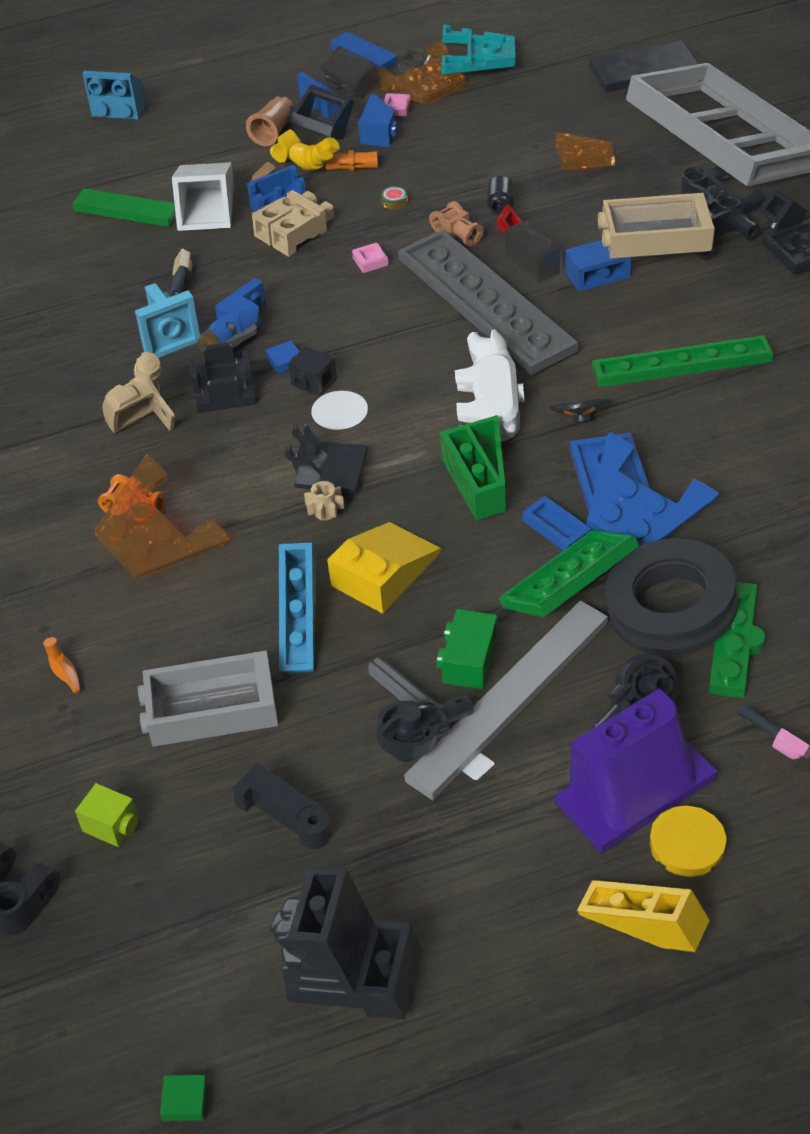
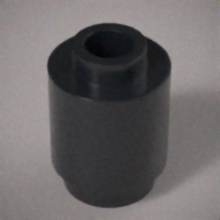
M505 176L492 178L487 186V205L492 213L500 215L506 205L509 204L511 208L514 205V184Z

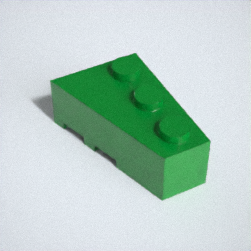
M498 415L441 431V459L475 520L506 512L505 478Z

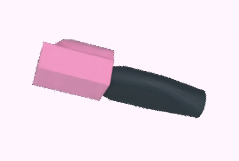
M748 705L742 706L738 713L739 716L760 726L776 737L772 745L774 749L793 760L799 759L801 756L809 758V744L787 730L780 729Z

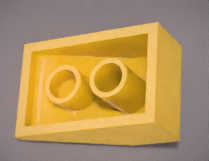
M388 522L347 539L327 559L330 584L339 591L383 614L441 553V548Z

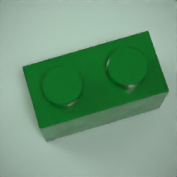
M456 610L453 622H448L446 625V647L439 649L437 657V668L442 669L443 683L484 689L498 637L497 615Z

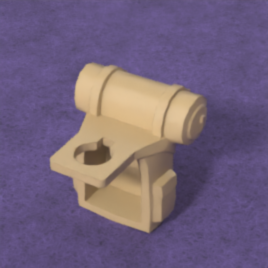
M143 352L136 359L134 367L135 378L124 386L120 384L115 386L105 395L102 407L105 421L114 433L130 426L151 412L157 414L169 431L174 429L175 415L159 394L161 366L159 358L155 354Z

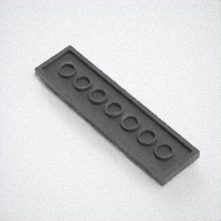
M438 231L398 250V258L403 264L483 334L490 338L491 331L496 329L505 339L511 358L530 375L578 352V342L446 231Z

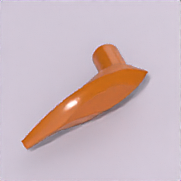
M54 637L47 638L43 644L52 671L70 686L73 693H78L80 691L79 679L74 665L60 650L57 639Z

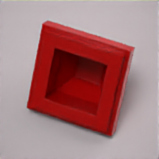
M509 204L505 206L496 221L498 231L512 242L516 241L525 225Z

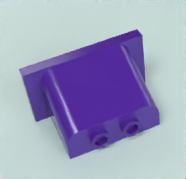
M659 688L571 742L570 786L555 795V804L602 854L657 819L661 813L677 806L716 781L718 771L685 740L676 706Z

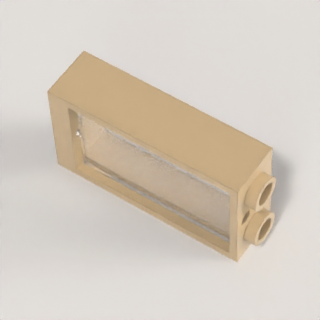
M704 193L603 200V210L598 212V227L603 229L602 244L603 247H608L610 258L711 251L714 226Z

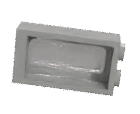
M267 650L143 671L144 685L138 686L140 705L145 706L146 712L140 713L142 733H149L153 747L278 726Z

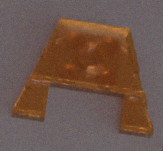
M441 40L423 48V57L429 60L426 64L418 68H411L400 76H395L383 66L364 74L366 84L372 86L374 83L381 85L382 90L388 92L397 90L401 94H409L411 100L425 105L465 88L466 78L462 72L441 74L442 55H450Z
M149 454L143 458L94 530L95 537L136 580L173 567L178 561L189 557H199L204 555L207 550L218 546L222 548L231 543V537L212 518L188 537H184L145 497L167 480V473Z

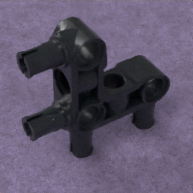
M717 166L709 170L699 167L685 169L682 174L681 194L704 193L714 226L713 238L732 229L740 232L747 240H752L758 235L759 225L749 219L746 213L763 205L765 197L761 190L756 189L740 197L721 183L729 180L731 177L721 167ZM691 220L671 222V229L693 227ZM712 243L711 251L696 253L703 260H707L713 256L715 245Z

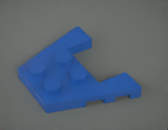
M610 432L607 436L587 518V526L594 530L635 536L639 546L653 541L667 539L674 534L677 528L685 522L691 521L702 509L712 505L717 500L719 492L696 479H693L676 504L624 475L620 471L634 452L635 445Z

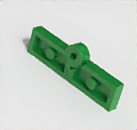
M736 582L738 610L729 629L715 640L709 694L744 698L749 655L758 654L763 650L765 633L759 627L753 626L757 584Z

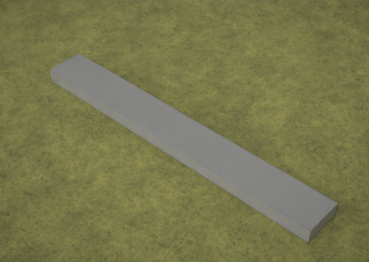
M579 601L473 706V714L461 718L449 730L448 734L436 743L428 754L424 755L404 774L405 782L433 801L607 625L608 616Z

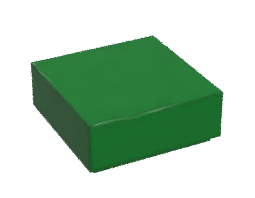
M205 1075L164 1076L160 1110L162 1122L204 1121L207 1088Z

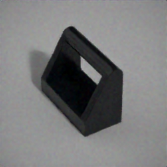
M310 85L292 112L290 122L330 137L344 139L354 100L318 86ZM315 97L341 106L331 123L310 116Z

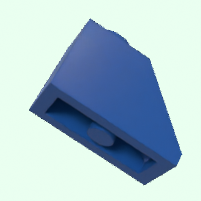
M371 94L358 122L360 144L390 147L393 138L397 137L399 124L395 121L394 110L377 95Z

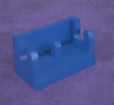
M294 165L247 183L250 207L254 212L282 197H287V193L292 190L300 195L306 192L305 180L303 176L298 178L297 168Z

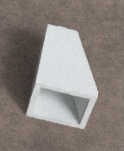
M232 162L180 165L172 176L178 231L231 228L234 196Z

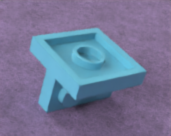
M156 283L145 287L148 306L135 310L144 352L153 353L159 358L201 341L193 296L188 290L169 297L167 292L162 293Z

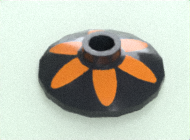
M611 399L563 403L550 406V409L560 414L573 416V422L592 420L591 413L609 405Z

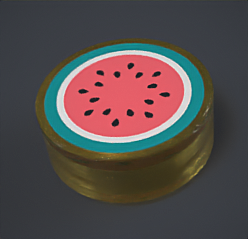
M400 186L385 188L381 192L382 205L392 210L404 207L408 202L407 190Z

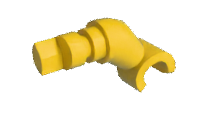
M290 129L277 137L278 143L271 147L270 154L277 162L283 163L291 159L303 170L315 171L331 159L333 153L340 150L338 142L331 137L322 140L316 145H306L301 143L297 135Z

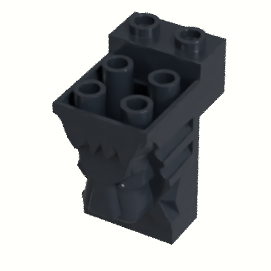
M309 866L300 897L286 899L281 910L275 912L270 927L275 940L282 946L281 955L285 963L283 966V978L287 991V1001L363 1008L369 1017L405 1020L422 952V946L411 923L373 921L347 868Z

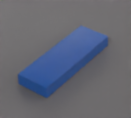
M347 31L330 41L332 50L379 73H383L398 63L397 55Z

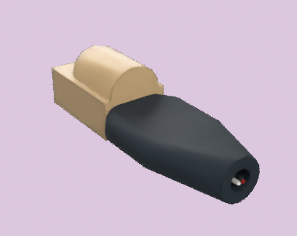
M181 249L174 261L172 273L174 277L171 287L172 296L182 293L184 281L192 273L193 263L190 259V252Z

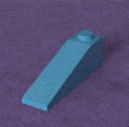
M312 543L279 544V672H314L316 556Z

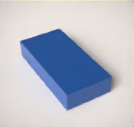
M546 496L522 512L523 522L563 551L591 531L590 527Z

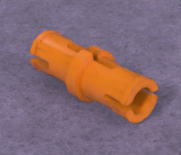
M349 150L348 153L333 154L331 159L325 162L326 170L349 169V171H355V169L378 168L377 151L354 153V150Z

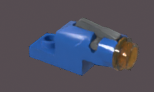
M257 278L252 279L215 306L217 320L198 339V346L202 353L203 347L206 345L231 342L233 348L237 347L242 341L257 333V328L262 325L260 308L266 304L262 281Z

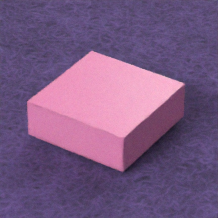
M387 93L384 102L394 110V116H407L411 104V96L409 94Z
M378 243L352 250L353 259L363 273L388 266V257Z

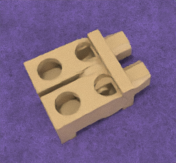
M293 190L287 193V197H282L252 213L254 236L268 245H272L273 248L288 257L296 253V246L301 242L327 232L326 222L334 218L332 204L325 201L318 205L317 198L313 193L307 191L300 195Z

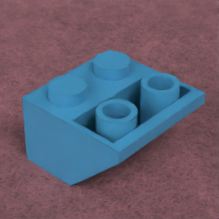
M83 71L82 74L92 116L139 119L147 104L143 81L131 73Z

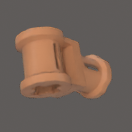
M451 201L445 209L439 212L434 211L429 216L430 224L435 232L444 230L453 238L456 236L463 239V243L470 247L475 246L483 236V227L480 224L469 221V213L463 210L460 204L455 201Z

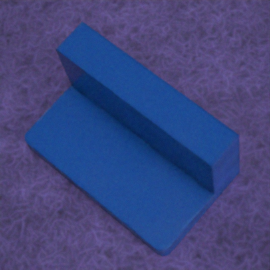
M304 72L297 74L300 99L310 85L334 92L322 82H316ZM315 97L313 105L315 110L328 119L334 117L341 107L338 104Z

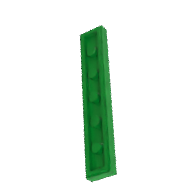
M765 335L592 360V370L597 385L600 388L770 363L773 361V352Z

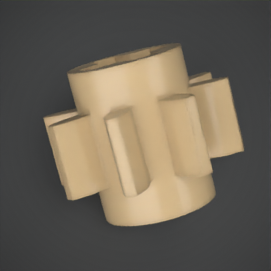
M320 481L312 485L311 493H304L308 515L314 514L320 520L337 517V509H344V500L340 486L334 487L330 482Z

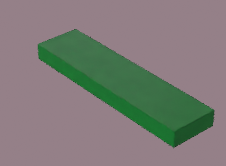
M83 188L72 203L73 209L76 212L169 227L176 217L175 203Z

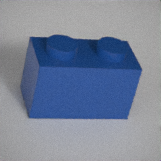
M602 240L566 250L565 272L578 292L630 278L631 257L610 258L608 247H603Z

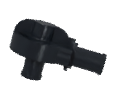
M652 654L637 655L628 659L618 671L616 687L608 694L610 699H613L611 707L591 726V729L599 726L659 688L674 702L678 693V677L673 666L663 657ZM645 660L652 662V664L635 667L637 664Z
M465 693L442 703L434 700L430 701L429 699L419 703L415 701L391 703L384 707L378 715L376 727L377 742L384 751L395 756L398 761L409 762L414 758L422 757L434 748L438 738L448 734L449 723L473 714V703L470 698H467Z

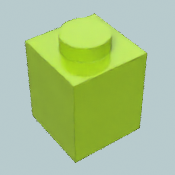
M95 783L75 810L82 832L117 847L122 844L127 836H130L135 831L139 820L132 798Z

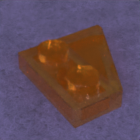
M555 133V142L562 170L614 165V153L610 141Z

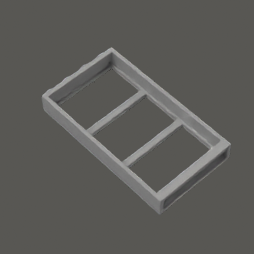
M709 63L631 76L626 97L627 101L744 185L751 186L810 172V130ZM701 90L725 107L690 114L666 96ZM738 115L763 133L727 140L703 122ZM776 141L786 148L750 156L740 149Z

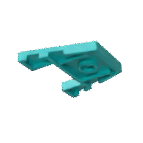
M443 25L442 43H466L467 56L442 55L441 74L515 66V36L486 31L483 36L471 34V29L462 28V32L452 30L451 25Z

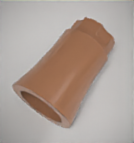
M277 96L269 101L260 111L247 119L246 130L249 137L255 143L261 146H271L276 142L280 132L291 120L292 112L294 111L293 103L290 99Z

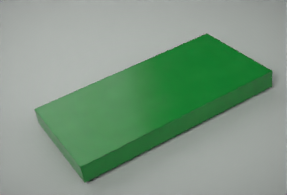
M591 530L504 593L499 600L505 609L545 617L638 548L637 539L631 535Z

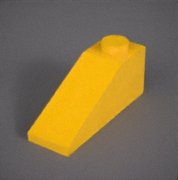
M592 880L577 909L580 916L660 948L691 952L696 951L710 921L690 889Z

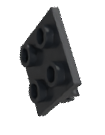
M295 424L292 435L299 440L301 447L298 446L297 454L293 453L291 445L286 448L285 457L292 462L297 474L294 482L295 488L311 489L313 484L327 481L332 483L334 487L340 486L341 492L356 493L368 451L367 445L321 442L308 425H305L304 432H301L299 425Z

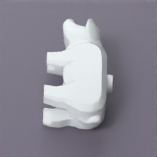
M493 329L490 338L480 337L477 332H472L469 334L467 342L474 363L469 368L455 370V379L458 391L474 393L475 401L457 403L458 421L472 423L498 415L501 441L508 440L520 428L519 402H525L523 384H517L515 363L507 350L505 339L498 331Z

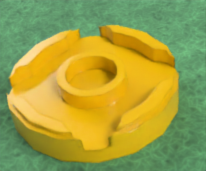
M686 805L672 807L658 816L652 824L649 844L653 857L657 862L660 861L665 865L666 870L676 875L693 877L712 871V867L721 862L724 857L727 838L723 825L713 814L702 808Z

